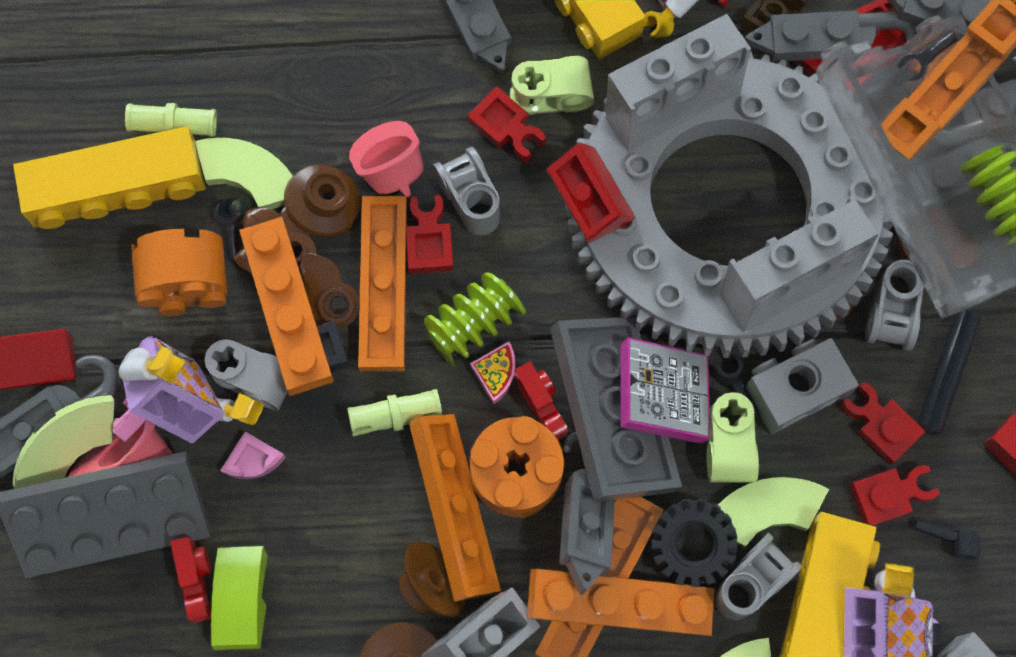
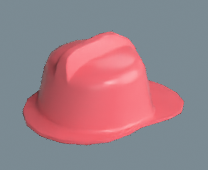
M402 121L387 122L364 133L349 151L350 161L356 174L363 177L370 187L379 194H389L400 190L406 197L411 196L409 185L421 175L424 168L419 149L420 141L412 127Z
M146 420L126 442L115 435L112 437V444L94 447L77 462L68 477L171 455L173 453L155 429V424Z

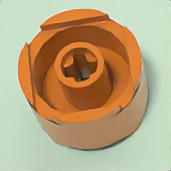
M184 229L161 230L139 237L137 239V246L133 244L131 246L137 305L142 307H158V314L168 317L184 314L186 312L185 307L199 305L202 308H218L226 305L228 290L222 237L212 231L200 229V238L185 237Z
M528 416L505 418L488 426L475 441L470 456L471 479L475 493L480 501L489 510L516 518L535 515L553 501L560 487L564 469L562 449L554 434L544 425ZM515 460L518 464L525 462V475L519 476L515 471L508 474L509 461Z

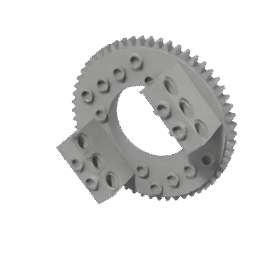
M727 14L608 74L607 98L604 100L603 105L604 112L594 111V125L586 124L584 126L585 139L578 138L576 144L583 143L593 146L597 150L636 218L629 224L590 243L587 242L567 205L566 216L571 217L568 220V233L575 234L572 236L573 249H582L578 252L579 265L590 264L586 268V278L588 280L600 278L596 283L597 294L611 292L608 296L607 305L612 308L622 304L621 317L624 319L632 315L637 316L635 326L637 330L640 331L649 324L653 327L651 338L656 340L665 332L669 334L668 346L671 347L679 339H683L686 343V352L691 353L698 343L703 345L705 356H710L714 346L720 347L723 358H728L732 347H738L742 358L748 356L751 346H755L762 356L766 355L769 343H773L779 352L784 351L787 338L796 346L802 344L805 337L804 331L812 338H815L821 330L820 324L830 329L836 321L835 314L844 318L850 309L848 303L855 306L859 303L863 295L861 291H868L873 282L871 277L877 276L882 266L879 262H883L888 252V249L884 246H888L893 235L888 230L891 229L895 216L889 213L892 212L896 199L888 197L895 187L894 182L885 181L891 172V167L880 165L886 155L885 150H874L879 138L877 135L866 134L870 123L868 120L858 121L856 119L859 109L857 107L848 109L844 105L847 98L844 94L836 97L831 93L832 84L829 83L824 87L817 83L818 75L813 74L808 78L802 74L803 67L801 66L794 70L786 67V60L782 59L778 64L770 62L769 55L766 54L761 60L753 59L750 46ZM716 135L746 137L773 149L795 171L803 187L805 200L807 195L805 225L802 228L779 240L776 237L767 240L764 248L738 262L732 259L729 261L728 266L719 265L711 260H700L678 247L661 228L653 211L650 194L651 185L656 173L670 155L690 142Z

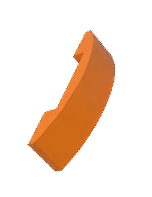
M991 0L967 27V33L911 96L908 99L906 97L903 98L874 133L908 161L912 160L963 109L1016 47V4L1010 0Z

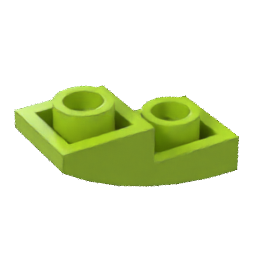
M263 546L217 549L211 608V644L214 650L260 649L267 606L262 599V590L268 557Z

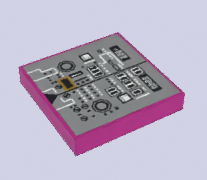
M629 337L620 344L621 428L700 444L710 439L708 356Z

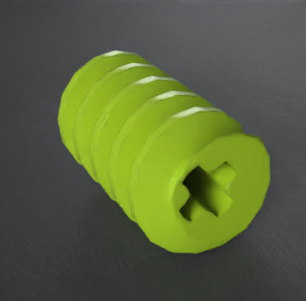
M1002 144L973 157L961 165L959 170L961 174L977 173L968 182V187L970 190L985 189L976 199V203L978 206L993 205L984 218L986 222H1002L992 234L994 238L1010 237L1003 246L1006 247L1016 243V168L1012 169L1010 166L1016 159V151L1003 153L1001 148L1005 144Z
M489 272L484 273L481 277L483 288L476 283H471L467 286L469 299L462 294L453 296L455 310L446 304H442L439 307L438 311L441 321L432 315H427L424 318L429 338L443 358L453 367H455L451 355L452 352L456 351L465 358L470 356L466 346L468 340L480 348L484 345L480 334L483 329L494 337L498 335L494 323L495 320L499 319L508 326L512 324L509 314L511 308L521 315L526 314L523 304L513 290L502 279Z

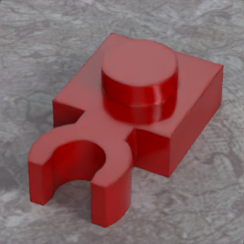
M497 86L467 115L468 123L498 149L509 141L513 145L515 156L522 162L528 163L531 160V153L522 145L525 141L533 140L540 147L546 144V136L542 130L535 126L524 125L528 121L529 113Z
M435 195V208L431 212H422L419 209L417 197H412L410 200L412 218L419 226H406L409 274L453 271L450 223L437 224L444 214L443 200L440 195Z
M531 361L515 369L514 381L535 418H538L539 422L548 428L558 441L568 436L567 432L569 429L553 405L551 396L556 394V391L544 370L537 372Z
M863 382L856 390L864 397L865 406L858 407L849 398H846L840 404V407L848 417L861 419L866 424L858 434L891 465L926 431L893 399L882 407L878 403L875 389L868 383Z
M923 465L914 468L905 476L904 480H900L898 472L894 468L851 483L849 486L864 524L875 526L913 512L909 502L910 499L918 503H925L940 494L938 488L925 492L917 486V478L931 471L929 466Z
M189 536L170 541L179 585L184 593L188 621H193L195 624L211 619V605L206 593L207 583L205 575L211 573V564L206 547H199L198 542Z

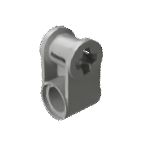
M472 146L466 148L464 155L443 165L439 162L433 164L432 167L436 179L447 199L451 201L464 227L475 235L483 236L493 232L500 223V199L475 148ZM477 204H486L491 208L487 213L481 215L470 211Z
M909 260L893 262L877 279L874 286L872 306L866 323V343L874 344L876 340L902 345L905 351L913 350L920 329V308L925 284L924 273L916 263ZM890 277L902 278L908 286V293L897 292L890 283Z
M227 339L217 341L209 347L205 355V365L216 384L237 394L240 393L264 403L265 408L279 411L287 394V389L276 356L261 353ZM231 357H234L237 367H228L223 373L219 363L221 361L229 362Z
M769 532L739 561L740 564L715 590V607L726 619L741 620L758 610L803 567L798 561L792 563L772 543L774 537ZM731 585L741 586L748 593L749 603L746 608L736 607L729 600L728 590Z

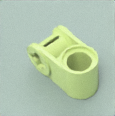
M568 56L553 60L526 61L516 66L512 73L510 98L526 110L529 115L560 111L577 112L589 108L594 103L588 60L584 57ZM527 72H530V77L526 78ZM530 99H534L533 104L530 105Z
M726 393L719 397L710 408V439L707 444L706 456L707 475L710 483L756 482L758 479L759 458L755 441L754 409L750 400L741 393ZM727 407H731L732 414L740 416L733 426L729 425L728 418L720 416Z

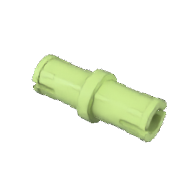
M129 103L126 106V131L162 132L189 126L193 135H208L210 137L216 135V109L178 108L177 103H167L166 107L133 105Z
M437 389L398 398L396 394L387 396V400L347 408L353 437L393 428L395 432L403 430V425H408L410 421L419 416L442 415Z

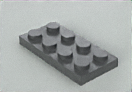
M619 317L557 321L550 327L594 502L673 493L682 487L669 437L621 428L620 344L628 337L642 340L639 330L635 328L636 317L625 319Z
M187 451L0 492V516L25 578L171 546L170 541L188 536L193 540L210 537V524Z

